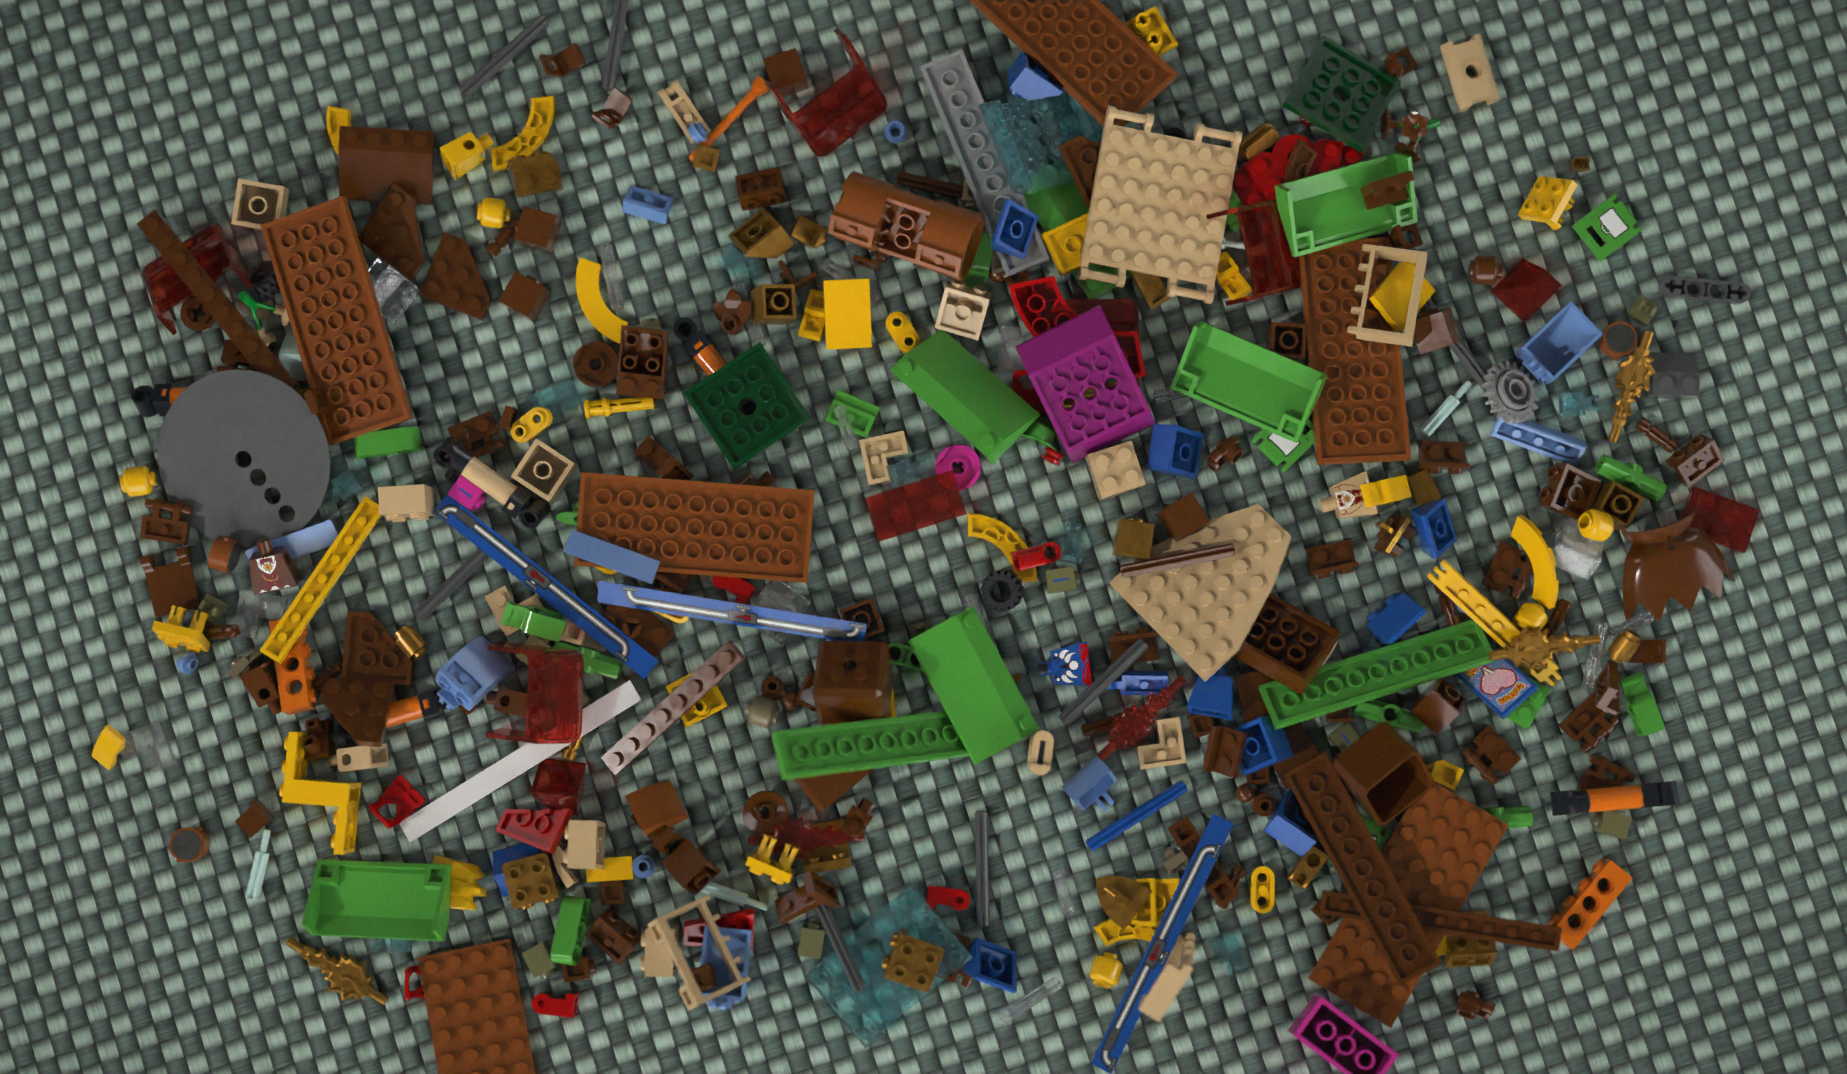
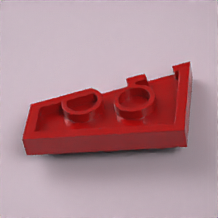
M505 809L495 831L554 855L573 811L570 809L534 811L530 809Z
M755 908L719 914L720 919L715 921L717 927L751 930V950H753ZM704 918L684 921L683 945L703 946L704 927L707 926Z

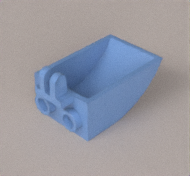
M1570 301L1523 343L1515 353L1518 355L1517 359L1539 382L1547 385L1558 378L1603 333Z
M479 636L464 646L438 670L435 681L442 688L437 693L440 697L439 702L441 704L446 702V708L449 711L452 708H457L459 705L464 706L470 711L516 665L484 636Z
M1095 756L1061 787L1082 811L1090 804L1093 805L1096 802L1105 812L1108 808L1102 803L1100 798L1103 796L1111 806L1115 803L1107 792L1117 782V779L1111 769L1098 756Z
M708 926L704 927L700 966L712 962L719 985L701 991L703 997L733 983L732 976ZM718 927L722 938L727 935L731 938L725 944L732 958L740 957L741 959L740 962L736 963L741 977L749 976L751 930ZM748 982L708 1001V1006L711 1009H717V1007L721 1008V1010L731 1009L732 1002L744 1001L747 995Z

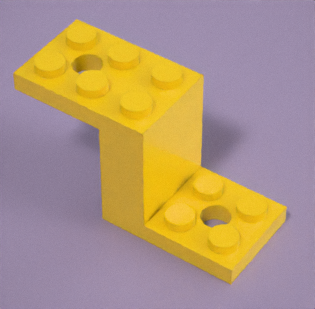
M289 732L284 741V749L287 750L286 759L282 763V773H285L284 783H281L279 791L282 802L338 807V811H335L333 816V823L336 825V832L332 835L331 848H334L333 854L344 855L355 852L361 782L306 778L308 762L305 760L306 750L302 745L303 740L308 736V732Z

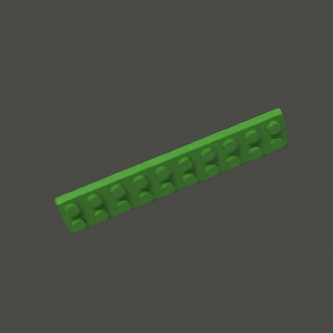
M1472 619L1324 665L1302 695L1278 681L1259 685V691L1274 728L1277 730L1492 663L1495 660H1489L1488 653L1492 651V648L1483 629Z
M946 711L774 731L771 734L782 780L969 756Z

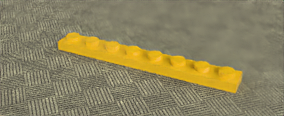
M364 496L259 650L261 653L279 664L283 662L380 519L379 504Z

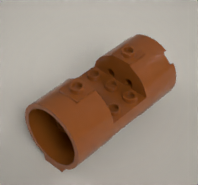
M856 171L849 174L841 188L843 193L840 196L839 202L835 204L834 211L831 214L829 234L834 235V238L875 252L886 253L960 281L966 278L981 243L985 226L984 214L942 200L936 202L900 190L897 185Z

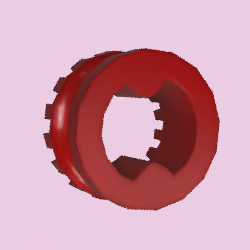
M1046 447V453L1042 454L1041 458L1059 466V459L1063 458L1064 455Z

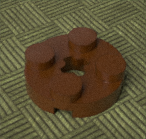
M595 341L583 345L574 355L573 368L575 374L583 384L589 387H606L618 375L619 357L614 349L604 342ZM601 359V369L592 370L591 361Z

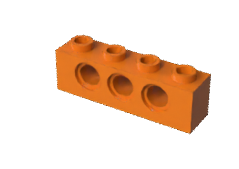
M280 619L269 622L270 633H272ZM307 626L283 662L279 664L275 661L281 710L288 715L315 710V703L318 702L317 692L313 689L312 680L315 678L314 670L309 664L311 649L309 644H306ZM298 660V667L295 670H291L292 662ZM301 682L302 689L299 692L295 693V685Z
M1610 859L1598 860L1592 867L1593 872L1588 878L1582 879L1578 884L1577 892L1573 896L1567 897L1563 902V909L1559 914L1555 913L1548 920V925L1562 928L1560 942L1571 950L1576 948L1632 880L1630 875ZM1604 878L1606 887L1600 891L1597 884L1600 879ZM1589 896L1591 898V905L1585 909L1583 900ZM1574 914L1577 921L1575 925L1569 926L1568 918Z

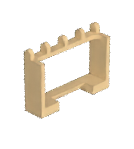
M1363 244L1362 251L1370 252L1368 264H1359L1358 269L1367 272L1364 286L1355 285L1354 291L1363 293L1361 307H1351V313L1359 315L1357 327L1348 326L1347 332L1356 334V339L1412 347L1428 252ZM1375 258L1416 263L1404 333L1362 328Z
M710 895L662 915L647 924L657 946L666 943L685 985L678 990L688 1011L750 981L749 976L741 977L736 967V963L740 962L741 959L740 957L733 959L725 942L731 940L730 936L727 935L722 938L715 923L716 920L720 919L719 914L712 916L706 902L711 900ZM695 908L700 910L733 979L732 984L703 997L667 922Z
M1193 932L1187 933L1185 938L1179 935L1161 974L1149 993H1144L1139 1002L1138 1010L1160 1022L1192 972V957L1194 955L1193 949L1196 937Z

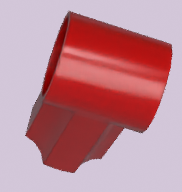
M1047 542L1042 545L1015 551L1012 553L1013 565L1019 572L1053 563L1060 558L1061 548L1055 542ZM1045 548L1051 553L1050 559L1045 556Z

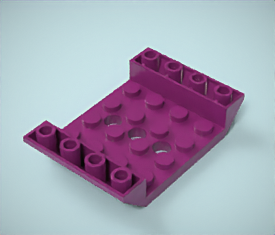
M1100 305L1015 346L1072 463L1156 423ZM1109 377L1117 379L1116 384L1112 387L1104 385ZM1094 388L1096 391L1092 397L1083 396L1085 389ZM1066 398L1074 399V404L1069 408L1062 406V402Z

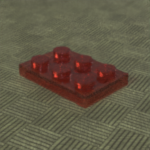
M1696 486L1691 487L1681 519L1693 513L1700 497L1696 514L1689 526L1703 530L1717 545L1739 553H1745L1760 510Z

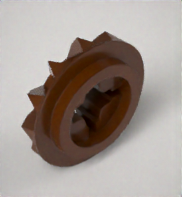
M195 295L186 299L182 304L180 316L186 327L195 331L211 328L215 320ZM201 307H202V308H203L202 311H203L207 316H206V317H205V316H204V317L200 316V317L197 319V315L194 314V312H192V309H193V310H200Z

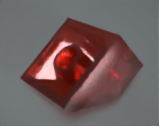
M1522 258L1490 292L1524 323L1562 285L1545 269Z
M546 758L538 765L530 791L531 795L548 809H570L573 811L572 815L577 816L583 796L586 763Z

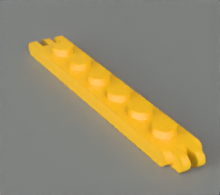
M1445 559L1440 562L1446 569L1445 571L1439 566L1433 568L1439 575L1438 577L1432 572L1427 574V577L1504 649L1506 646H1511V638H1519L1522 631ZM1546 660L1548 667L1546 669L1535 666L1532 668L1531 674L1540 683L1546 681L1550 686H1553L1556 682L1550 677L1551 675L1557 680L1562 678V675L1557 671L1559 666L1553 660Z

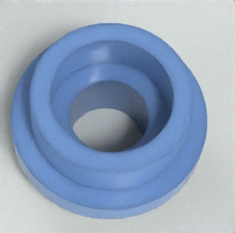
M891 121L885 127V137L891 143H901L907 136V128L901 121ZM894 129H898L900 131V134L898 136H894L891 132Z
M694 121L691 122L690 127L687 128L689 135L696 143L705 142L707 140L706 134H708L705 127L700 122L698 124Z
M188 651L178 656L176 666L182 673L191 674L197 668L198 659L196 653Z
M640 855L632 863L634 874L640 878L650 877L656 868L654 859L649 855ZM641 862L647 864L648 868L646 871L640 869L639 865Z

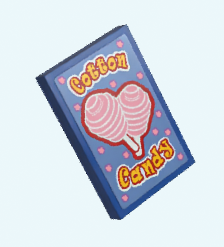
M1490 644L1492 651H1496V649ZM1506 658L1454 674L1502 719L1506 718L1538 689L1533 681Z

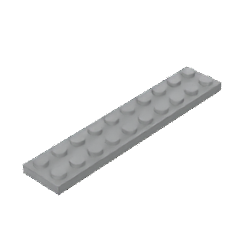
M961 49L921 65L920 71L979 213L985 215V227L992 241L1006 199H1010L1028 210L1029 208ZM1035 227L1025 259L996 251L1006 277L1025 271L1050 259L1037 227Z

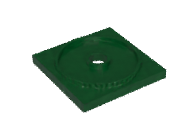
M1323 35L1282 106L1350 147L1362 152L1401 80ZM1340 90L1344 92L1347 101L1337 100L1333 91Z
M761 342L683 392L734 470L811 420V417ZM744 399L755 401L757 407L753 414L744 415L741 413L740 403Z

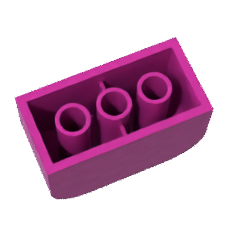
M1317 993L1313 995L1288 1030L1294 1037L1344 1074H1386L1399 1056Z

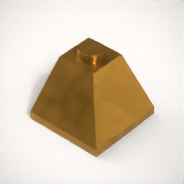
M764 208L760 209L728 235L747 257L778 258L794 245L783 227Z

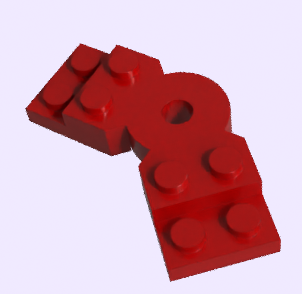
M1296 134L1287 135L1275 144L1271 153L1262 151L1234 173L1232 189L1239 197L1240 203L1252 217L1276 200L1275 185L1284 183L1288 155H1290L1298 139H1302L1318 152L1309 176L1361 162L1364 149L1362 152H1359L1350 146L1343 145V142L1320 139L1313 144L1304 136Z

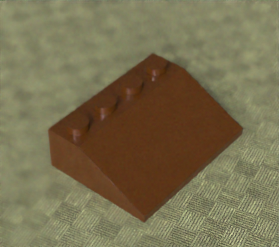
M340 126L339 197L344 196L347 200L382 202L393 184L398 183L415 197L416 204L432 205L436 141L434 132Z
M1270 593L1240 650L1233 657L1302 695L1315 679L1340 637L1341 632Z

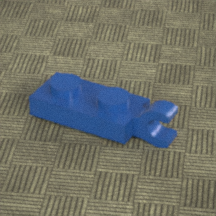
M1124 671L1106 690L1120 689L1121 695L1167 696L1168 671Z

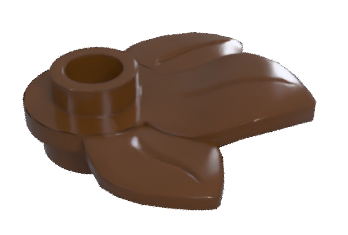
M730 289L724 303H714V314L717 320L722 322V328L726 333L737 335L743 330L744 323L751 317L752 304L750 301H743L741 295L735 289Z

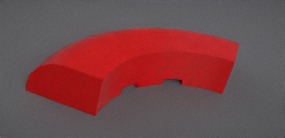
M1054 275L1009 285L1017 312L1033 337L1078 316L1062 297ZM1112 330L1134 377H1145L1146 373L1137 330Z

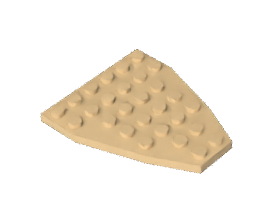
M1259 504L1210 519L1209 523L1178 542H1175L1173 537L1151 547L1149 559L1233 543L1235 556L1123 578L1120 572L1109 582L1121 597L1205 682L1240 650L1275 585L1291 541V535ZM1134 559L1131 563L1143 561V559Z

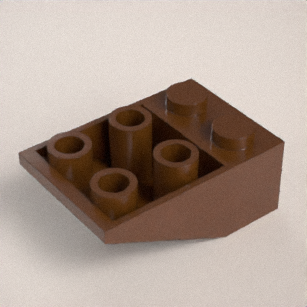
M622 325L616 394L663 399L666 395L668 377V331Z

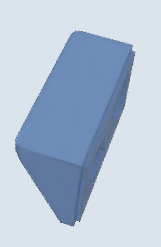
M630 185L623 200V212L666 224L674 198Z

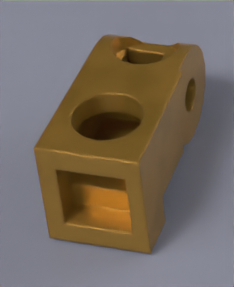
M1313 845L1303 857H1299L1297 863L1289 872L1287 879L1302 890L1305 889L1329 856Z

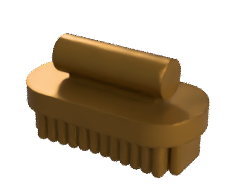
M1269 123L1259 125L1241 140L1238 155L1248 161L1278 142L1280 136L1275 127Z

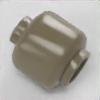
M757 695L752 702H747L744 714L748 715L749 724L768 729L771 724H776L780 707H777V702L774 699Z

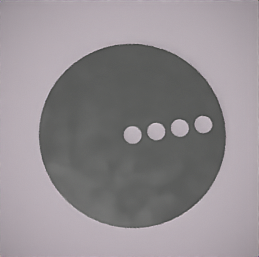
M242 369L225 370L197 380L187 387L171 405L162 423L158 441L159 471L167 495L172 503L179 501L184 502L185 505L193 506L192 514H183L182 517L186 521H191L190 525L213 540L219 535L228 536L231 539L240 541L241 547L253 548L257 546L256 541L261 538L269 537L270 541L299 531L316 514L328 488L331 465L327 437L316 414H311L307 401L297 391L283 381L262 372ZM240 451H246L251 455L252 462L246 468L239 466L236 462V455ZM255 469L262 470L266 475V481L261 486H257L251 481L250 475ZM270 487L278 489L281 494L280 501L276 504L269 503L265 498V492ZM288 505L294 509L295 518L293 521L285 522L280 518L279 511L281 507Z

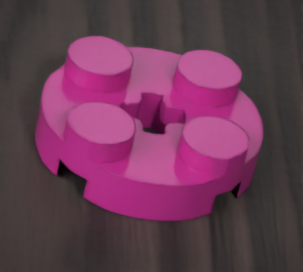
M954 445L946 447L936 459L935 472L937 478L944 487L950 490L963 491L977 482L980 476L981 464L979 457L968 446ZM962 462L964 471L955 474L952 464Z

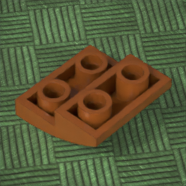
M670 780L643 787L625 796L645 836L664 825L671 828L689 818Z

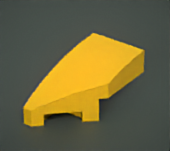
M1444 760L1425 765L1434 782L1455 791L1464 769Z

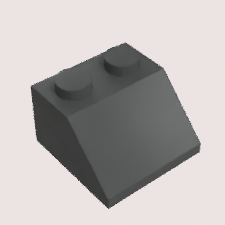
M1650 352L1649 356L1654 359L1651 366L1655 370L1656 375L1650 377V390L1648 392L1645 390V398L1691 400L1699 397L1700 372L1693 354Z

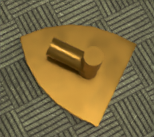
M1123 876L1096 878L1097 894L1102 908L1118 926L1125 930L1152 892L1135 880Z

